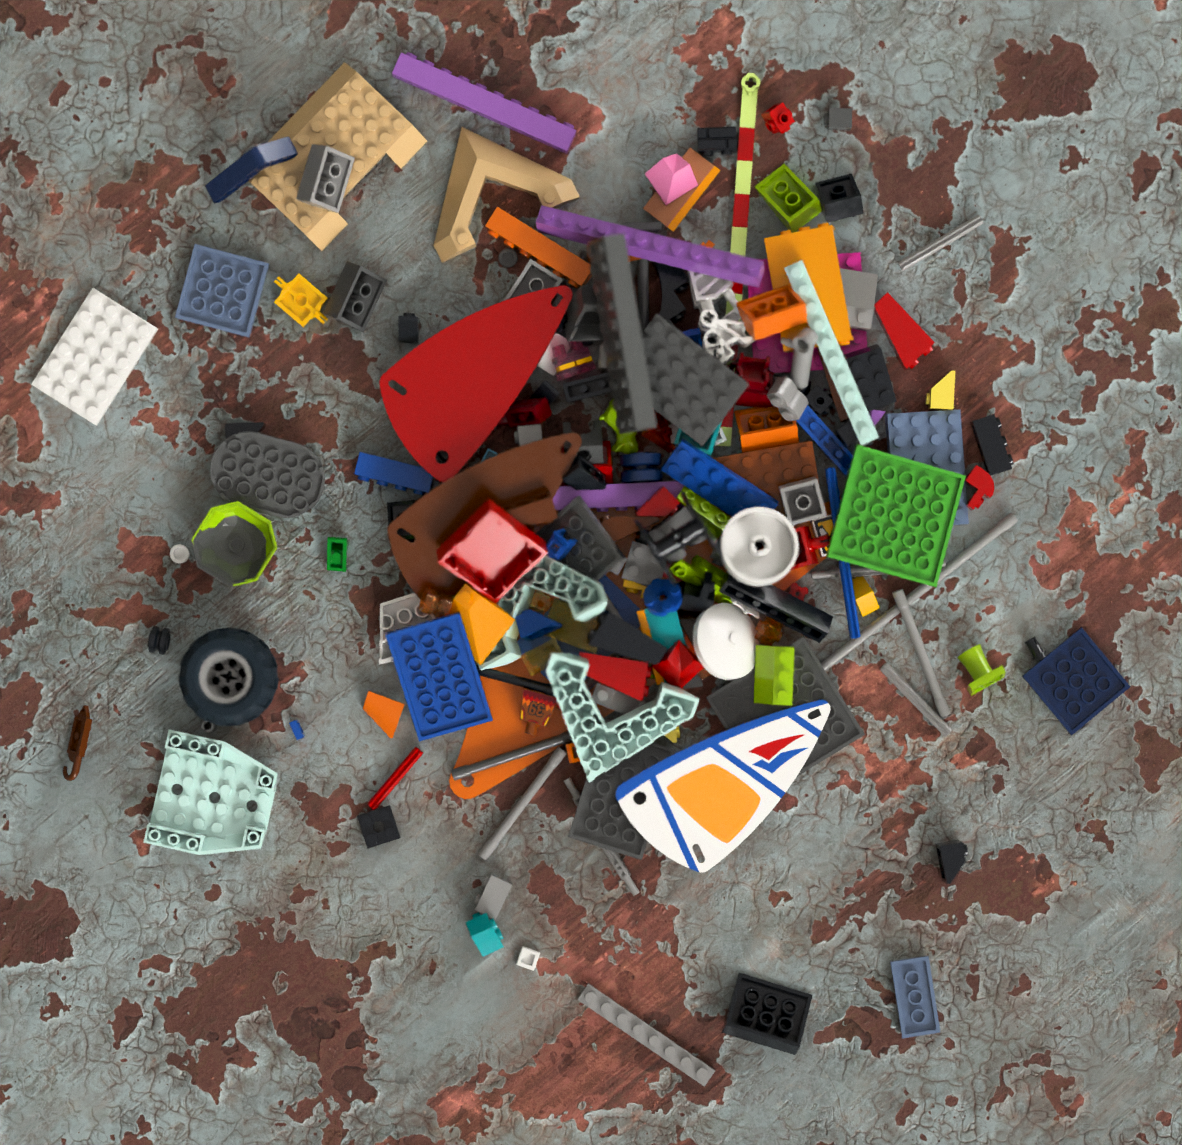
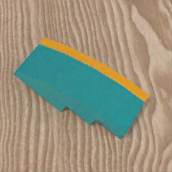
M647 609L636 611L642 632L666 647L667 650L679 639L686 645L677 611L667 613V616L653 615ZM652 667L657 685L661 684V682L667 683Z

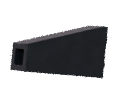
M610 611L600 614L596 621L598 625L595 629L592 628L586 636L588 639L586 643L590 646L658 665L667 651L666 647Z

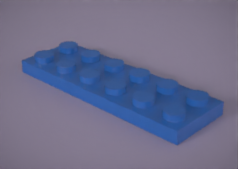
M683 438L661 467V471L732 517L745 509L753 507H765L774 510L779 502Z

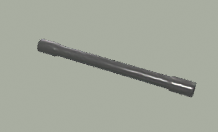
M566 731L560 735L470 765L452 769L451 773L454 781L471 774L564 743L573 742L569 731Z

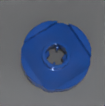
M656 578L652 580L643 594L647 610L656 616H667V613L676 612L682 604L680 586L676 584L674 587L671 581L667 579ZM666 595L667 599L663 598V601H660L659 596Z

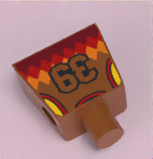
M523 688L520 720L527 721L525 733L536 736L538 725L547 726L557 704L556 697Z

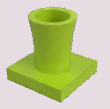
M981 644L968 649L957 657L974 680L968 684L967 690L970 696L1005 677L1006 671L1002 665L994 670L991 669Z

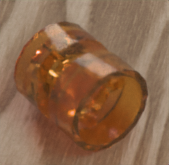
M426 588L420 599L419 612L428 615L433 613L434 617L437 618L447 616L451 610L453 597L444 593L438 595L437 591Z

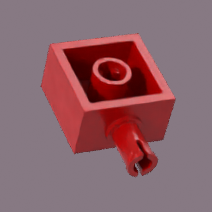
M809 526L795 528L799 549L797 559L790 570L817 564L816 549L827 547L830 542H823L830 539L829 534L812 538Z

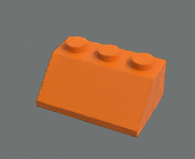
M789 285L736 302L745 329L755 341L807 322L806 303Z
M775 406L767 408L754 407L734 411L742 452L799 442L796 420H785Z

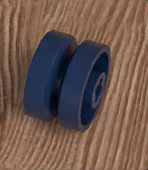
M636 452L620 455V466L632 468V470L621 472V483L663 481V474L660 469H650L651 466L662 464L661 453Z

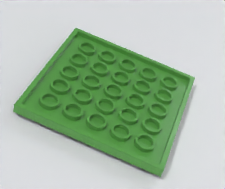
M858 444L855 445L826 557L937 587L966 476Z

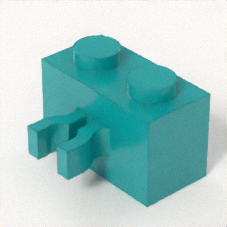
M477 912L472 915L473 919L465 922L471 938L483 957L504 947L501 941L504 939L503 934L494 918L490 919L487 913L480 915Z

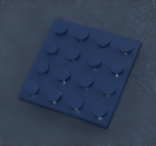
M1082 627L1022 675L1024 680L1070 735L1077 732L1131 687Z

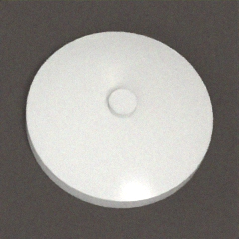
M729 603L712 605L700 613L694 625L693 644L696 655L703 667L713 676L724 680H734L747 675L754 668L756 645H760L759 636L753 621L747 613L744 614L741 608Z

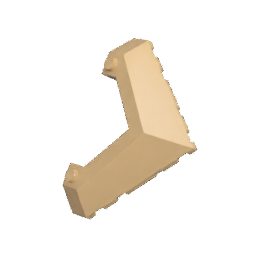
M461 127L434 247L442 263L476 247V243L469 231V226L486 179L537 196L541 206L554 209L580 198L571 179Z

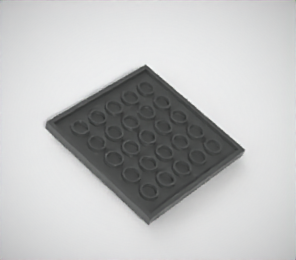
M804 636L789 645L794 647L792 706L754 703L755 667L747 675L732 680L706 697L726 730L791 707L817 700L827 701L830 705V713L814 748L797 776L865 735ZM819 708L808 714V718L811 720L821 716Z

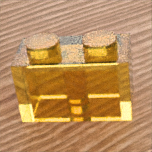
M555 638L521 655V659L530 676L547 668L552 653H563Z

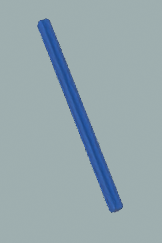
M831 467L825 469L834 527L840 505V495L836 468ZM839 561L849 635L851 639L860 637V629L850 563Z

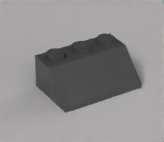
M347 261L323 314L364 332L387 280L360 265Z

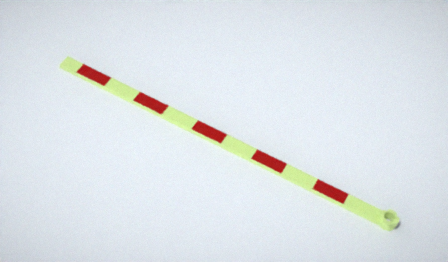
M748 73L741 81L742 100L730 253L745 256L757 93L760 86V79L754 73ZM749 78L756 82V85H753L752 88L745 84V82L749 81ZM733 282L732 290L736 295L735 298L738 302L742 301L743 284ZM726 301L725 315L733 310L729 301ZM735 344L731 347L735 353L731 361H736L738 358V345ZM734 406L725 416L721 425L727 441L717 446L731 447Z

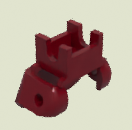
M740 352L736 361H731L730 365H726L732 371L735 367V373L749 383V386L734 405L756 408L773 406L767 397L769 390L775 382L774 372L770 371L769 366L770 356L760 359L746 357L744 353Z

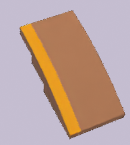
M691 147L682 158L690 164L698 186L668 205H665L657 192H655L643 208L673 232L721 171Z

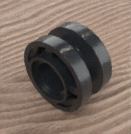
M153 626L148 639L150 653H155L158 650L159 654L165 655L170 644L171 634L169 628H164L160 631L158 626Z

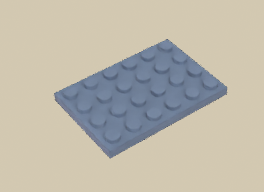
M961 410L885 414L887 450L889 454L965 475ZM965 481L953 525L969 524Z

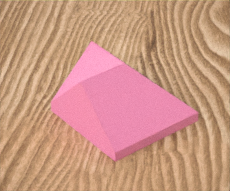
M677 153L662 158L645 173V176L665 205L670 204L698 186L690 164Z

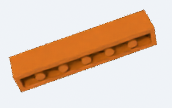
M499 207L495 209L485 225L487 230H489L487 233L495 239L498 237L505 240L503 243L511 249L515 246L521 250L519 252L521 255L528 259L531 256L537 260L536 263L544 268L547 266L552 269V273L558 277L568 279V284L576 289L586 285L592 276L590 272L591 264Z

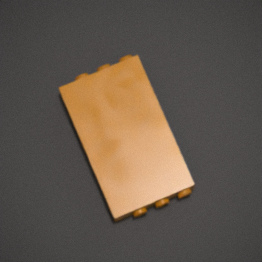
M821 223L817 225L818 228L810 229V226L801 227L798 232L791 233V230L781 231L778 236L764 238L772 288L776 289L785 285H789L792 288L784 268L803 260L839 345H849V341H853L854 337L851 335L833 232L835 231L834 226L829 225V223ZM808 322L780 332L781 339L793 340L804 328H810ZM782 344L785 353L794 352L793 348Z

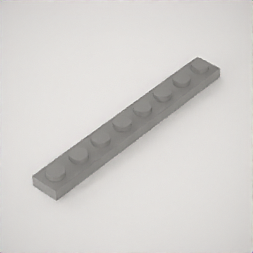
M589 983L578 997V1001L704 1087L714 1074L715 1069Z

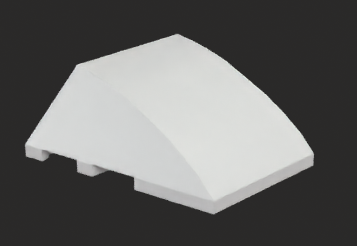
M415 593L380 603L379 665L394 662L385 633L436 619L425 602H422Z

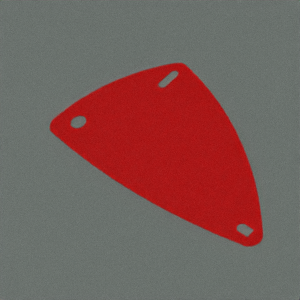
M561 285L526 293L475 312L421 343L381 376L379 381L381 395L395 432L413 458L435 479L446 482L454 477L482 445L514 402L540 361L573 296L572 290L568 286ZM558 293L563 299L556 307H553L551 301ZM389 381H396L406 388L407 393L405 395L399 394L389 386ZM439 451H446L449 455L448 461L444 464L438 463L435 459Z

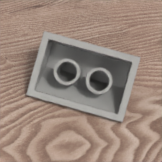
M312 144L296 200L339 213L355 158L328 146Z

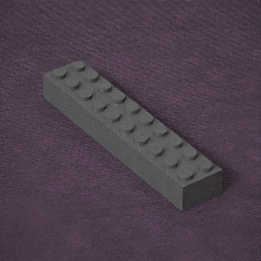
M625 233L602 236L587 242V254L590 256V272L594 280L593 291L597 298L596 309L600 316V331L603 334L604 340L603 350L607 357L606 368L610 375L609 386L613 393V408L616 411L617 417L616 427L619 430V434L638 432L657 427Z

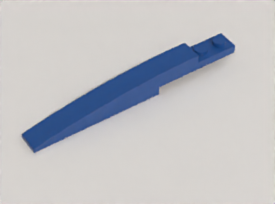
M807 405L796 422L847 479L853 456L852 453Z

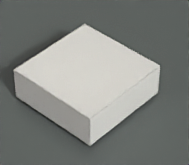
M522 946L516 965L534 971L540 952Z

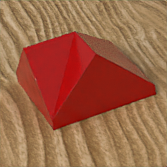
M680 639L665 652L658 665L651 664L669 684L680 688L685 686L704 668L698 657Z

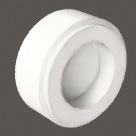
M178 544L171 548L170 557L175 563L182 564L189 559L190 552L186 546Z

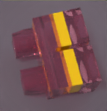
M581 341L569 342L572 351L570 353H566L563 344L552 348L554 359L551 361L555 365L558 382L596 369L588 347L584 348Z

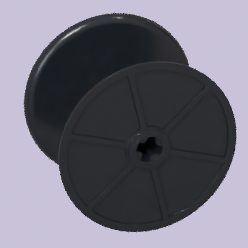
M683 491L681 492V497L693 519L677 529L672 528V532L653 543L638 520H634L674 587L676 586V581L663 559L681 548L685 550L686 545L704 535L715 554L719 558L723 557L704 522Z

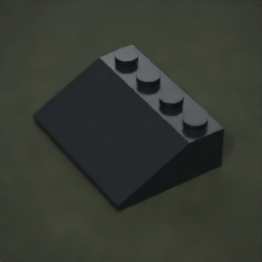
M739 973L722 1033L796 1055L801 1045L813 995Z

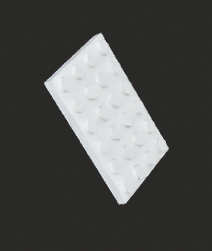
M92 288L31 385L97 426L158 331V328Z

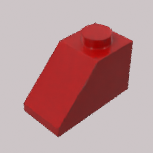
M661 486L635 514L637 516H667L668 514L672 516L679 509L677 505L680 502L664 486Z

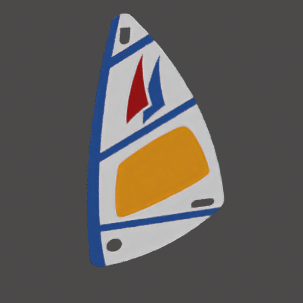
M825 700L813 701L760 717L716 734L660 761L622 783L616 790V798L633 826L656 849L687 868L697 872H706L743 842L786 793L814 748L830 713V705ZM819 708L821 716L812 720L809 719L808 714ZM639 791L644 792L646 795V801L641 805L633 801L634 794ZM694 844H698L705 857L703 863H699L692 849Z

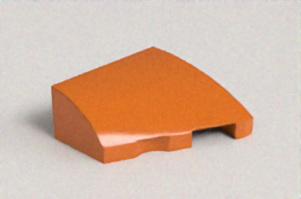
M368 691L363 710L390 738H393L405 704Z

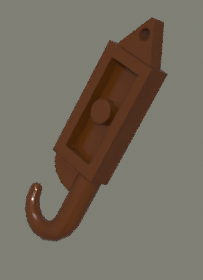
M84 705L79 714L74 717L67 749L68 757L73 762L71 774L68 775L67 766L63 767V776L67 781H72L78 776L82 757H84L92 724L89 706Z

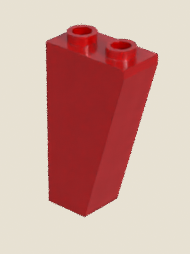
M888 292L874 304V313L902 368L906 370L909 367L912 370L919 363L918 358L922 354L927 356L933 350L932 345L935 342Z
M579 652V656L587 658L589 661L586 676L637 700L643 701L644 697H648L649 686H646V680L651 678L652 667H649L648 662Z

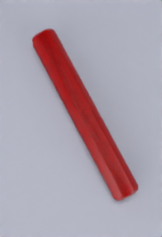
M415 747L371 798L368 802L370 808L373 810L377 809L421 757L423 752L419 748Z

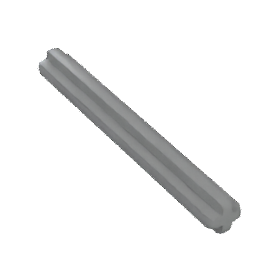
M976 215L899 261L900 268L904 271L982 225L984 223L980 215Z
M888 663L881 666L880 671L943 736L951 733L952 729Z

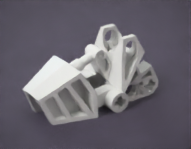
M688 271L694 309L699 308L701 314L698 328L704 334L702 346L711 355H714L713 351H717L715 352V358L725 365L734 358L733 355L735 353L731 349L733 345L736 344L745 350L755 341L751 336L745 334L746 329L743 321H738L741 316L736 306V302H738L735 298L736 295L732 290L734 283L733 281ZM724 296L726 301H729L733 307V310L722 319L717 320L718 316L713 305ZM714 338L716 343L711 344L707 339Z

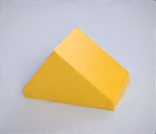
M862 576L852 579L856 606L862 617L879 609L880 607L875 595L865 578Z

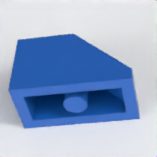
M532 609L524 610L521 615L515 617L520 638L530 642L562 627L561 623Z

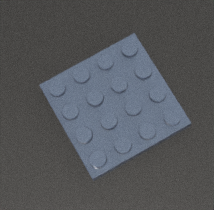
M194 244L175 318L250 338L269 263Z

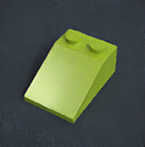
M785 164L754 186L779 220L792 233L799 230V228L823 211L819 199Z

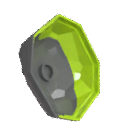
M239 501L211 507L191 539L197 567L229 587L257 581L277 550L272 522Z

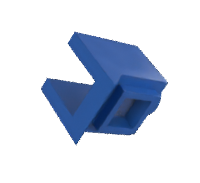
M564 528L553 531L552 537L546 544L547 555L554 560L565 558L577 542L575 538L567 541L563 537L566 532Z

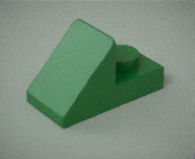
M328 537L327 570L346 572L349 545L347 538Z

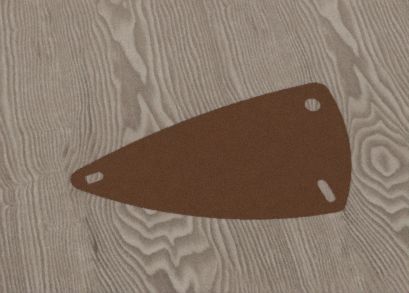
M567 433L534 441L484 460L434 488L390 523L387 532L399 569L422 602L424 601L428 608L438 617L445 616L449 608L445 604V598L448 595L456 596L465 583H470L457 577L438 563L436 550L488 499L499 507L548 491L553 499L563 481V476L569 470L581 446L582 439L577 433ZM567 440L572 446L565 454H562L560 448ZM537 524L523 525L533 531ZM403 528L415 536V541L412 543L397 534V530Z

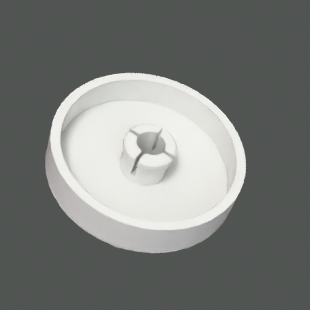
M753 507L739 512L728 522L721 535L719 549L723 556L721 560L725 568L735 579L752 586H766L781 580L790 571L797 559L799 544L796 531L785 516L770 508ZM761 543L764 549L757 552L754 544Z

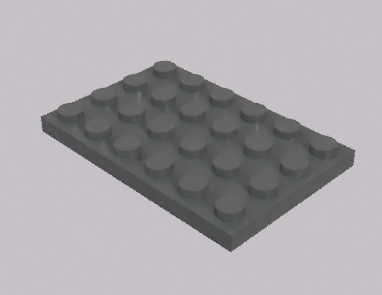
M656 314L642 333L654 409L703 446L749 386V383L662 316Z
M651 743L631 757L625 758L612 769L601 773L591 782H588L586 777L568 837L642 860L648 841L637 831L622 810L616 798V790L622 783L674 755L676 750L657 743ZM641 791L636 792L633 796V801L638 805L643 804L646 801L645 793Z

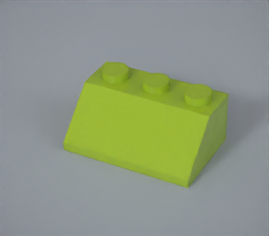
M756 645L754 703L792 706L794 647Z

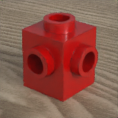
M783 102L774 104L761 114L766 128L772 134L787 132L790 129V125L795 122L792 112Z

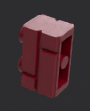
M545 397L514 401L505 413L511 428L542 424L552 415L547 398Z

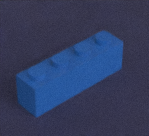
M359 452L354 472L358 476V480L369 482V479L377 480L376 484L387 487L389 483L395 485V489L406 491L407 488L413 489L414 494L422 496L430 492L434 478L423 467Z

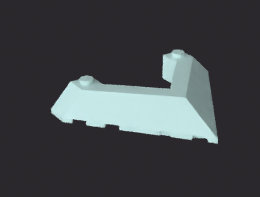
M547 555L529 572L520 577L515 585L497 602L502 609L515 619L524 610L529 609L537 589L568 601L574 619L585 623L602 614L608 603L601 584ZM516 620L481 665L478 663L480 670L505 666L522 657L517 642L519 630Z
M571 653L551 654L546 673L588 782L594 780L601 773L612 769L625 758L627 759L647 747L660 736L674 730L679 724L690 720L695 714L700 700L698 697L680 687L661 682L654 700L606 723L584 682L589 667L588 659Z

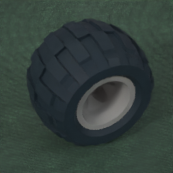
M220 628L209 631L190 645L180 663L179 687H181L183 699L187 706L204 721L219 726H238L259 717L273 701L278 687V666L269 647L262 639L243 629ZM232 659L237 662L234 668L229 664ZM218 663L223 665L222 671L216 669ZM241 669L245 670V677L240 676L239 672ZM231 671L232 676H235L237 679L228 682V678L223 676V674H230ZM215 676L220 679L217 685L212 681ZM239 682L243 684L241 691L236 689V684ZM225 686L229 687L230 692L227 695H225L222 691L223 687Z

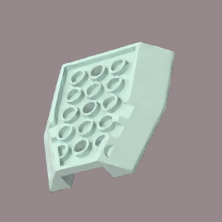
M169 729L165 744L166 753L151 820L147 824L143 843L197 855L261 849L268 828L278 773L225 741ZM174 784L182 786L183 791L180 795L173 793L172 787ZM212 792H217L220 795L218 803L211 802L210 794ZM250 800L257 802L258 807L256 811H250L247 808V803Z

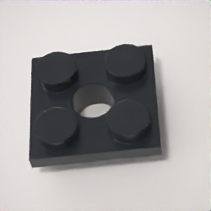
M390 805L357 816L367 849L401 838ZM380 821L384 824L382 832L374 830L375 822Z

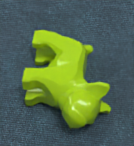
M612 399L604 414L599 417V420H604L616 433V443L612 446L611 451L624 454L636 453L638 451L637 432L619 434V430L616 427V411L613 408L614 399Z

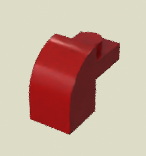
M975 465L965 478L966 484L976 490L966 505L970 510H974L975 507L978 509L984 501L983 495L990 499L994 493V481L990 474L978 465Z

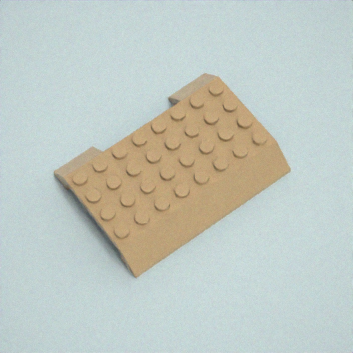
M344 62L268 141L271 142L289 136L298 155L288 161L264 168L248 182L302 231L316 247L323 251L348 223L336 212L296 200L312 144L328 146L355 158L344 193L345 197L385 154L402 169L427 143V140L358 72Z

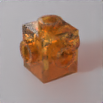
M766 616L764 621L760 619L755 627L757 633L754 638L765 645L772 646L775 641L779 642L784 633L781 630L784 625Z

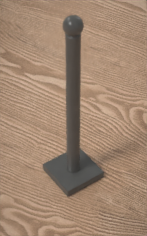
M661 222L623 223V226L646 232L662 231ZM646 259L637 260L638 316L641 334L650 323L649 260Z

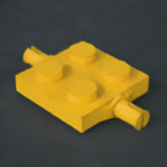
M299 273L288 283L280 278V276L277 279L281 283L275 279L274 283L282 289L279 297L274 301L276 305L303 328L313 318L318 319L322 324L326 323L325 321L328 318L320 312L322 306L328 300L323 293Z

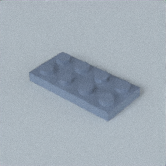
M929 956L890 961L902 1038L941 1033Z

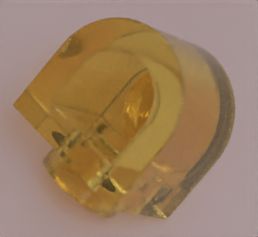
M536 590L528 608L543 614L544 610H549L553 600H550L551 595Z

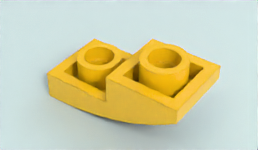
M624 580L623 588H627L626 592L638 593V590H641V598H643L647 587L629 580Z

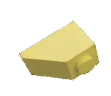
M950 371L929 390V393H926L925 404L929 405L928 409H954L955 371Z

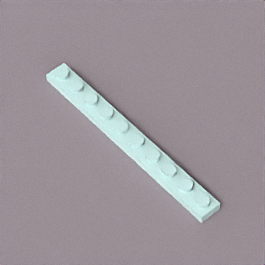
M803 260L785 267V272L793 290L806 303L808 325L818 335V348L860 444L864 445L879 438Z

